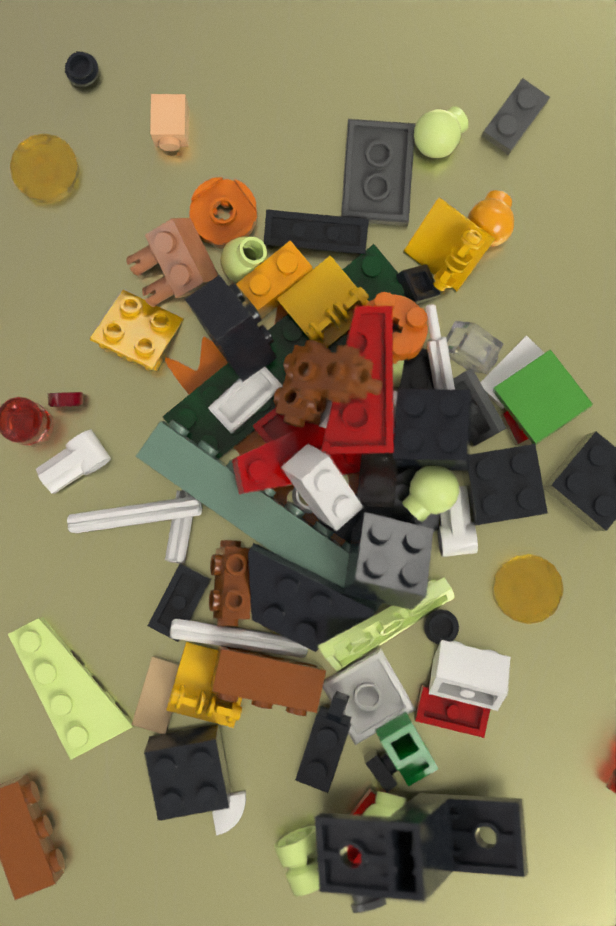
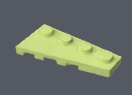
M445 578L438 581L435 579L428 581L427 597L414 609L410 610L392 605L318 647L337 672H340L455 598L453 590Z
M43 617L8 634L70 760L134 727L131 725L132 720L128 715L125 716L118 708L115 700L107 691L105 692L93 679L90 671L84 665L82 666L73 656L70 648Z

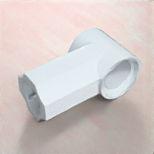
M91 429L71 439L66 444V449L36 468V471L44 486L52 494H55L83 474L88 475L108 463L111 458Z
M459 486V496L454 506L439 514L438 543L442 557L475 554L478 552L477 533L474 523L471 522L467 486Z

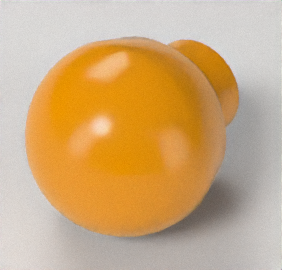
M499 190L490 191L486 195L485 200L478 202L467 217L495 238L490 247L503 244L509 239L514 230V214L511 210L512 199L507 193Z

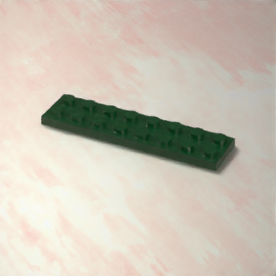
M375 244L366 250V254H360L342 269L357 288L362 287L369 296L368 301L375 299L382 292L405 297L404 289L396 277L398 272ZM289 314L268 330L275 341L270 346L277 358L265 367L282 386L286 377V372L284 371L286 356L292 354L294 345L305 346L306 340H310ZM349 330L327 348L331 350V353H336L338 346L346 345ZM227 363L163 415L162 418L168 424L173 419L188 429L190 432L187 437L195 443L199 444L203 440L218 451L215 457L220 460L255 431L253 425L273 410L276 405L273 396L238 430L231 434L208 409L213 402L240 379L230 364Z

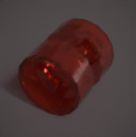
M15 397L9 399L0 407V433L11 442L35 447L45 443L52 435L54 429L53 416L44 406L28 398Z

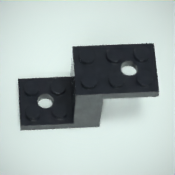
M419 793L390 817L320 813L315 816L319 889L323 893L426 902L453 872L526 877L528 874L523 798ZM486 826L495 832L497 837L495 844H488L483 841L480 836V827ZM348 846H353L359 850L362 857L361 864H356L349 859L347 855Z

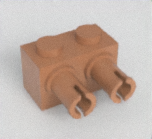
M172 218L145 234L149 245L133 255H129L126 259L127 265L135 262L136 265L129 269L136 276H140L143 272L159 263L165 276L142 288L143 296L149 293L152 295L145 299L152 307L157 306L158 303L172 295H175L176 298L190 296L218 276L191 218Z

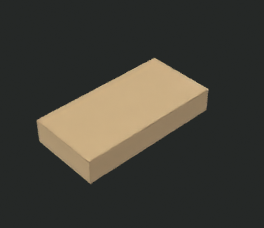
M157 656L152 657L131 725L160 734L167 733L173 712L166 711L180 663Z

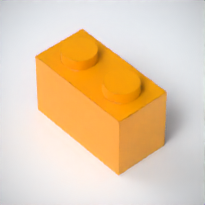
M289 241L236 283V286L245 297V302L247 304L250 302L263 319L280 305L277 298L312 271L313 268L296 246Z

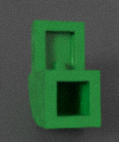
M406 711L375 729L380 742L408 787L439 769Z

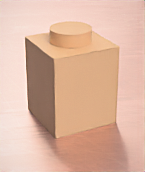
M151 94L150 135L155 147L165 151H176L180 147H189V105L185 94Z

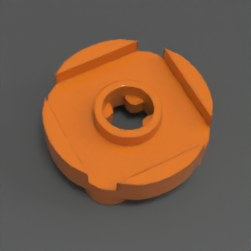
M215 177L203 182L194 191L191 198L189 218H191L197 233L203 241L212 244L218 249H224L225 245L235 238L249 237L257 224V205L253 193L244 183L236 179L233 181L223 179V177ZM222 205L224 208L230 206L233 209L229 213L230 217L226 220L223 218L217 219L215 217L218 214L217 206Z
M388 292L379 293L375 299L369 301L365 306H392L393 323L397 324L398 328L402 331L401 333H393V364H397V361L407 358L410 360L418 355L425 344L428 333L427 313L407 297L392 295Z

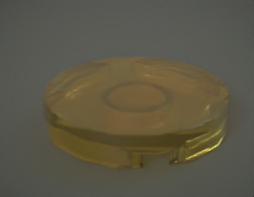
M45 133L30 136L22 141L13 152L10 163L12 180L20 192L28 198L41 203L56 202L69 195L80 173L78 158L70 145L58 136Z
M531 554L513 556L502 563L494 576L492 586L494 600L501 612L514 621L526 624L543 622L552 616L558 608L564 591L561 575L555 566L548 560Z

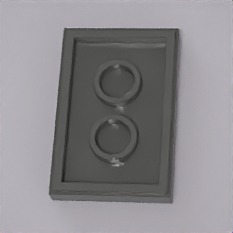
M348 119L341 217L369 219L370 224L408 226L415 123Z

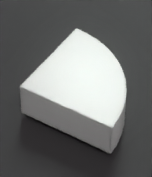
M246 791L231 793L229 808L212 811L216 835L229 831L240 820L245 808Z

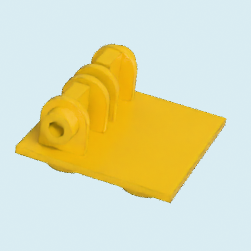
M439 197L403 252L419 264L428 265L430 272L434 274L435 281L433 285L436 289L445 291L446 288H453L455 291H458L495 238Z
M330 255L278 297L277 301L310 340L320 342L328 348L350 329L355 306H365L369 302L367 300L369 296L362 287H356Z
M122 290L91 335L90 340L99 344V347L102 349L107 348L118 353V356L121 358L123 356L126 357L129 362L134 361L145 366V369L148 371L152 369L157 371L162 363V358H160L184 318L159 306L152 307L146 300Z
M190 642L185 643L166 711L234 728L236 720L239 721L242 707L240 705L242 698L238 697L237 702L221 700L217 698L216 692H212L210 686L218 650Z

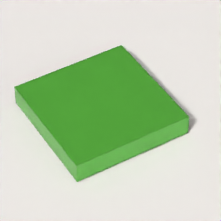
M551 349L493 388L494 394L532 444L536 445L593 405Z

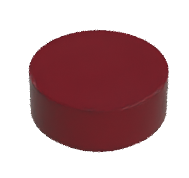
M83 392L47 393L48 405L50 407L82 406L81 404H83Z

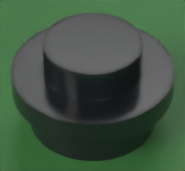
M75 52L66 61L65 73L72 84L86 87L93 84L98 78L99 65L91 54Z
M438 609L426 617L424 632L428 639L435 644H440L441 640L450 642L458 635L459 622L450 611Z

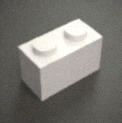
M307 444L281 467L315 516L336 531L363 508L330 457L311 445Z
M441 640L433 657L428 694L498 711L508 694L511 657L498 654L493 650H480L468 647L457 641L448 642Z

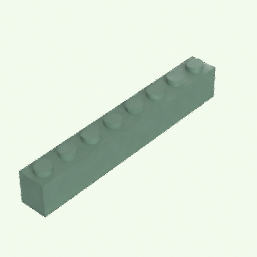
M172 419L169 424L165 421L158 423L137 453L136 457L273 553L344 588L350 549L349 542L345 541L343 545L339 544L331 538L334 532L319 523V521L312 525L302 518L305 512L290 501H287L284 505L275 499L274 495L277 492L273 489L239 495L232 460L225 464L215 457L218 451L203 440L197 444L189 439L187 435L190 431ZM368 600L377 605L375 614L382 603Z

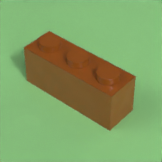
M219 646L210 686L212 692H216L217 698L221 700L237 702L238 697L251 699V704L256 707L272 709L273 704L285 706L288 713L306 716L307 711L314 713L318 711L326 670L317 664L246 649Z
M28 774L0 784V861L15 900L55 885L63 875V869L65 868L63 855L58 848L55 849L51 839L52 826L47 815H42L39 807L40 794L38 787L34 781L30 782Z

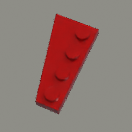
M355 306L345 346L359 350V356L373 362L371 378L381 381L382 389L378 395L367 392L365 399L350 398L349 403L332 401L321 452L325 454L394 453L392 306Z
M310 423L304 426V428H299L232 459L239 495L293 485L281 467L307 444L321 451L326 428ZM367 453L327 454L342 476L363 473L370 469Z

